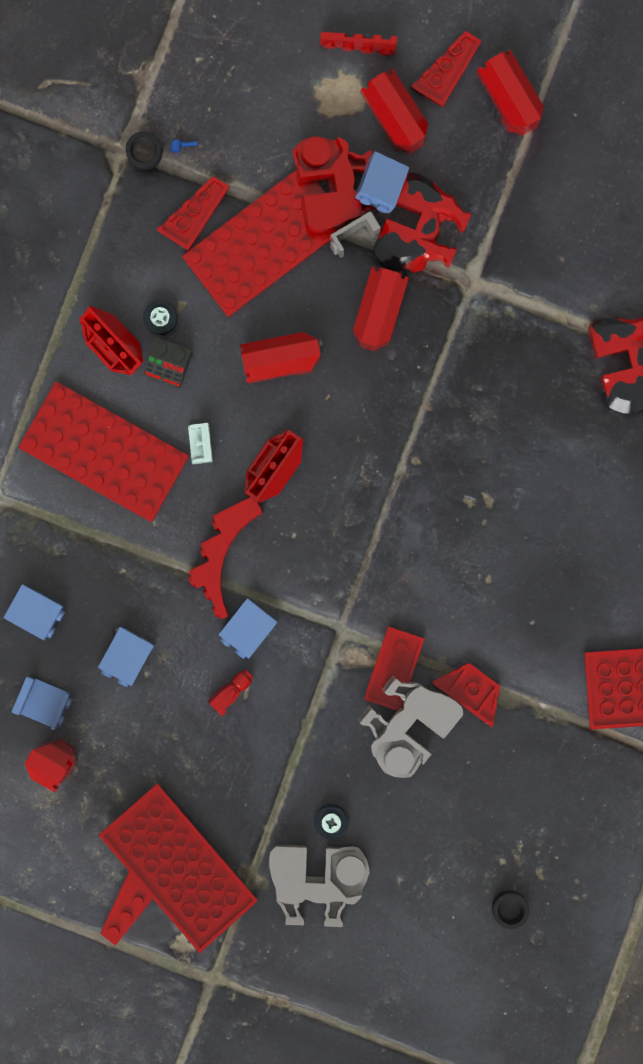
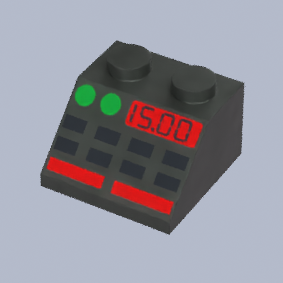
M155 337L148 355L144 376L180 388L193 354L192 350Z

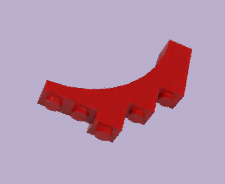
M251 497L213 516L214 521H212L216 532L220 530L221 534L201 543L202 548L199 550L203 558H208L209 561L189 571L190 576H188L192 587L196 585L197 589L205 586L206 589L203 592L207 600H212L214 606L211 608L216 618L220 616L221 620L229 616L224 604L221 588L225 556L238 533L250 521L263 514L258 502Z

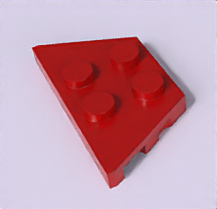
M467 663L432 682V684L490 727H493L500 685L480 670Z

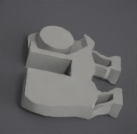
M393 675L382 690L388 696H400L404 701L403 707L394 713L390 721H386L369 705L360 715L358 721L363 726H370L376 738L371 745V751L381 769L391 776L407 778L415 774L421 763L424 764L431 756L430 751L406 733L416 719L420 720L444 739L463 716V710L451 697L429 690L418 682L399 681Z
M276 845L270 852L269 867L276 889V901L286 915L285 925H304V917L300 914L298 908L300 903L306 899L315 903H326L324 926L343 927V921L340 917L341 912L346 904H356L362 897V890L370 873L369 865L363 852L358 847L326 846L325 877L306 876L307 845Z

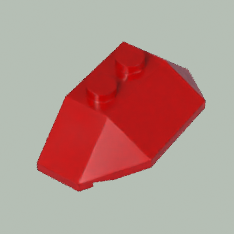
M90 306L80 317L79 321L82 324L86 345L112 372L133 375L143 364L140 342L115 315Z
M286 430L284 433L269 439L246 471V488L244 493L259 503L280 494L301 463L303 439L290 430Z

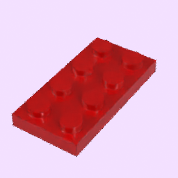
M388 626L364 700L396 711L402 708L404 701L400 696H388L383 692L382 688L393 675L399 681H411L424 638Z

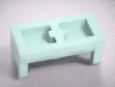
M209 423L189 425L192 464L213 462Z

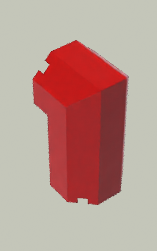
M508 50L507 54L501 52L485 62L487 67L484 69L479 67L476 74L501 114L500 119L507 131L524 136L537 128L544 105L511 50Z
M393 69L390 70V73L385 71L367 83L369 87L367 89L363 87L360 94L387 134V139L394 150L411 154L424 145L428 122Z
M376 267L371 268L353 328V334L360 347L372 351H377L390 343L409 279L406 276L405 279H402V274L385 268H379V271H375Z
M305 332L240 344L246 377H249L246 378L248 384L290 375L312 373L321 359L318 339Z
M57 739L34 748L24 764L32 780L56 792L59 789V783H62L64 779L70 776L76 766L77 756H75L72 745L62 739Z

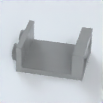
M371 211L331 234L329 246L334 255L338 254L342 258L344 256V249L339 241L366 226L373 239L380 235L381 227Z

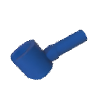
M173 140L170 151L179 153L181 152V147L196 146L197 141L182 142L180 140Z

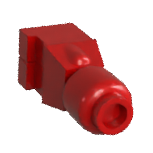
M246 669L238 672L232 678V683L220 687L207 702L223 716L227 712L225 709L235 702L240 695V691L243 692L250 686L254 677Z

